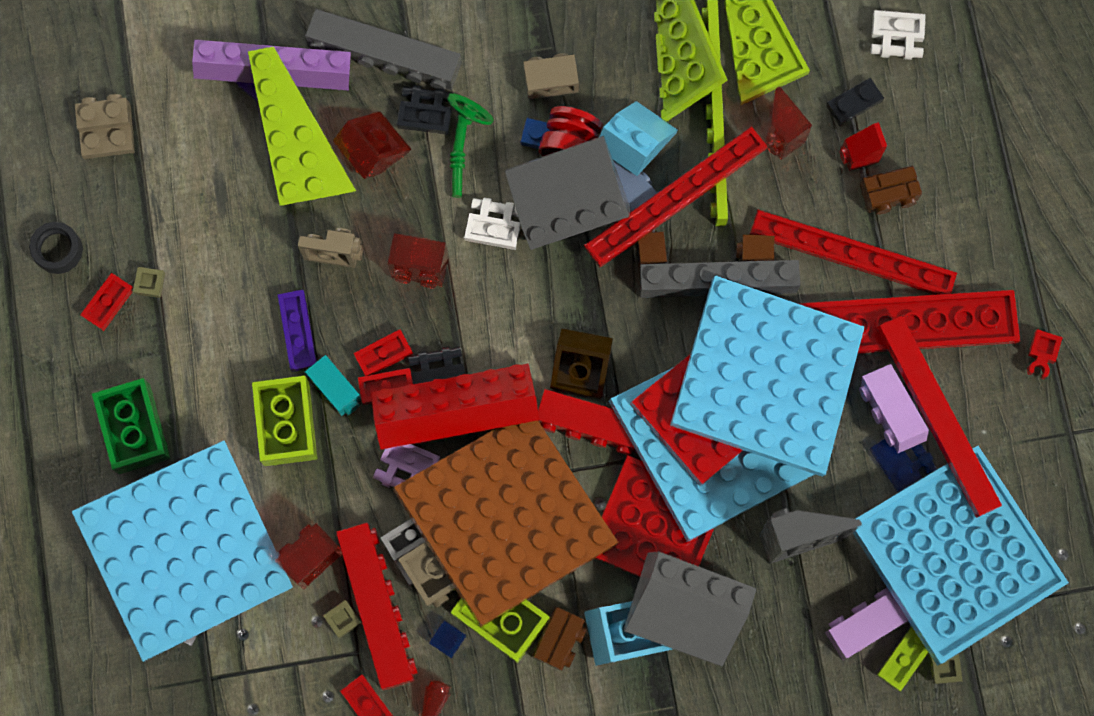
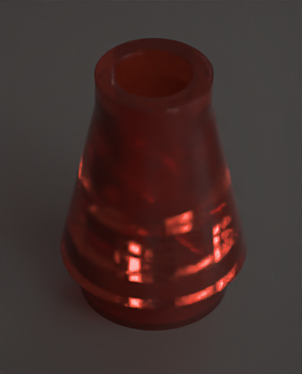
M430 679L429 685H425L421 716H439L451 695L449 692L450 685Z

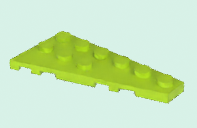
M656 0L657 12H654L655 22L658 23V34H656L658 72L661 73L662 87L659 88L660 97L663 98L661 119L669 121L728 81L694 0Z
M724 0L740 105L809 74L810 69L772 0Z
M275 47L248 51L280 206L355 192L354 185Z

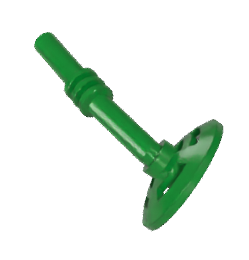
M451 93L447 98L448 102L459 113L457 116L459 120L453 152L450 153V157H452L450 158L452 197L461 198L463 169L465 168V164H463L465 163L463 149L467 125H471L472 122L491 125L494 118L476 102L462 95Z

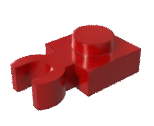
M1038 329L1034 332L1028 356L1035 358V360L1028 366V375L1033 374L1035 367H1039L1042 370L1041 379L1044 380L1049 375L1050 368L1047 363L1054 364L1056 362L1063 337Z

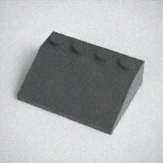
M604 136L505 170L519 221L530 250L630 216L631 207Z
M784 509L773 513L770 520L766 521L767 524H764V528L759 535L769 564L845 540L862 526V523L859 519L798 510L790 513L789 509Z
M650 552L647 554L623 631L715 665L723 666L749 615L757 588L664 553Z

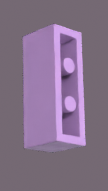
M890 364L862 376V383L859 388L860 394L865 402L869 401L873 408L871 412L876 423L882 424L888 445L890 447L894 446L897 453H900L927 441L929 430L893 366Z
M888 588L874 595L877 601L867 605L866 602H863L853 608L852 612L854 615L845 620L843 616H840L829 623L831 629L825 633L842 660L849 658L908 621Z

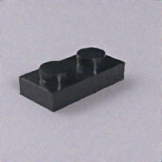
M870 77L828 101L826 106L839 126L883 102L884 97Z

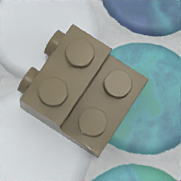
M112 94L107 96V100L97 101L96 98L88 97L83 98L81 103L75 104L76 124L80 134L81 156L83 159L135 153L131 105L127 98H122V95Z
M336 228L335 231L328 230L326 240H323L322 236L315 234L299 237L298 248L306 261L356 268L357 260L361 261L363 254V245H360L361 239L355 237L350 230L344 228Z
M426 542L398 559L428 607L432 604L435 608L441 606L449 600L447 595L456 590Z

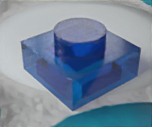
M444 620L429 644L452 659L467 635Z

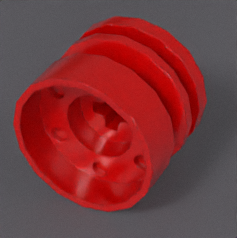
M556 106L551 109L550 120L547 122V129L549 131L543 134L539 153L543 157L598 138L603 123L592 114L573 107Z

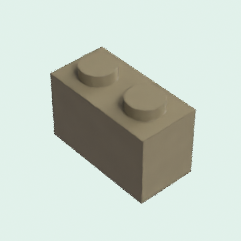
M561 53L553 58L533 57L524 62L528 100L579 92V80L574 55Z

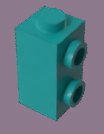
M326 355L305 371L308 378L341 416L345 413L347 415L353 413L360 406L361 397Z

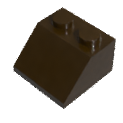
M561 328L550 389L602 399L613 338Z

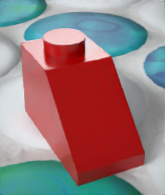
M879 122L846 138L841 147L842 149H840V157L843 164L847 163L849 171L879 163L887 148Z

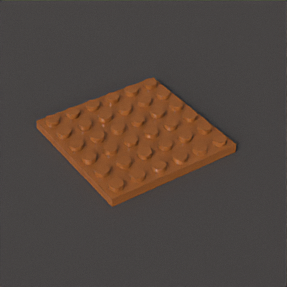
M539 421L496 428L396 485L393 489L480 628L616 546L618 543Z

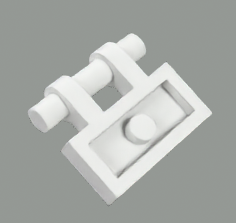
M875 10L873 13L872 38L882 39V44H872L871 54L880 55L882 58L901 56L907 60H912V57L922 58L923 48L914 47V41L923 42L925 14ZM891 40H903L905 43L904 46L891 45Z
M473 198L471 208L481 211L480 215L469 213L464 237L465 241L516 250L521 224L520 222L511 221L512 216L518 217L514 203L506 202V204L492 202L490 198H483V200ZM489 212L504 214L503 219L488 217Z

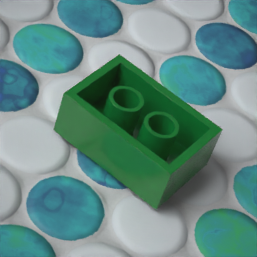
M144 378L92 393L112 470L120 475L171 459L152 389Z

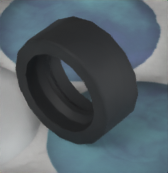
M61 222L43 224L36 229L29 244L31 257L40 268L48 273L62 274L69 272L77 266L82 258L83 246L81 239L70 226ZM54 234H63L71 242L70 253L59 262H49L43 257L41 252L44 241Z

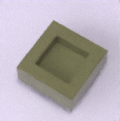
M138 267L133 293L135 295L161 298L165 272L163 270Z
M346 600L323 615L339 639L362 623Z
M959 654L938 666L933 658L930 657L933 684L962 682Z

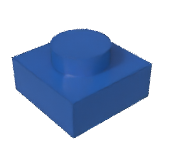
M527 118L521 138V145L539 149L543 134L549 131L547 129V122Z

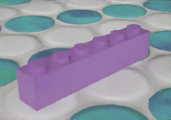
M205 40L194 41L192 60L194 79L254 83L248 51L275 47L297 87L349 89L351 52Z

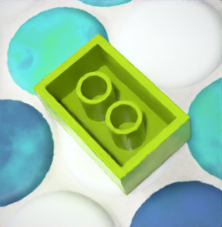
M306 376L252 382L260 462L264 466L318 460L310 385Z
M462 598L451 611L452 616L517 664L550 619L547 614L528 600H525L481 628Z

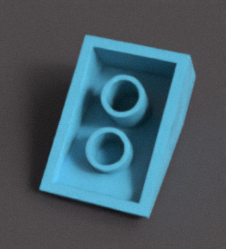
M636 101L619 111L603 127L599 137H605L612 159L638 176L678 130Z
M632 601L584 612L595 666L672 649L623 631Z

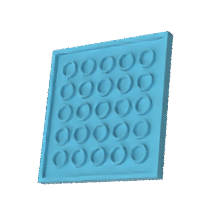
M714 276L670 425L823 477L827 472L864 326Z
M671 369L609 400L611 407L687 542L815 475L743 450L704 484L699 486L630 405L631 401Z
M221 441L71 511L142 661L156 656L293 588L225 441Z
M979 446L974 447L973 451L1002 504L1001 507L976 518L949 465L946 464L856 518L861 521L862 526L853 532V535L937 666L1069 583Z

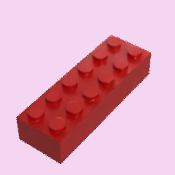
M529 363L371 392L374 422L380 450L540 420Z

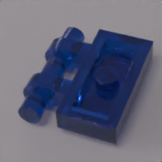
M884 439L869 450L898 493L923 479L918 472L919 468L924 467L928 474L938 470L932 461L934 459L930 452H926L921 443L911 447L918 460L912 463L905 451L897 453L895 447H890L886 439Z

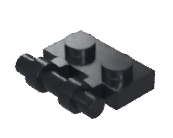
M418 85L413 87L404 86L402 96L410 97L411 102H400L397 128L448 135L452 108L442 105L443 102H448L447 98L452 92H445L441 88L436 90L422 89V86ZM420 100H434V105L422 104Z
M445 346L442 347V350L432 352L423 350L418 351L416 355L408 356L410 366L420 364L422 370L411 373L413 384L465 374L463 364L453 365L452 358L462 357L460 346L454 348ZM444 360L445 367L430 370V362Z

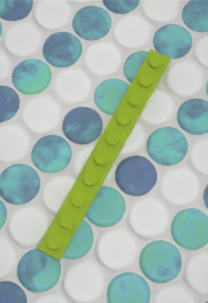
M705 0V8L701 9V18L703 23H706V30L721 63L718 0ZM722 85L707 94L710 97V104H706V120L711 119V128H707V144H712V153H708V157L725 146ZM725 178L709 190V193H714V202L710 203V217L715 218V226H726L728 220Z

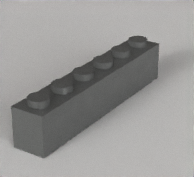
M315 9L305 36L311 49L351 52L350 59L358 61L362 66L382 68L385 73L390 75H397L398 73L416 83L421 81L430 83L435 89L441 88L445 90L446 88L452 90L462 64L460 53Z
M799 260L641 264L639 271L640 298L708 296L714 276L768 294L797 293L800 287Z

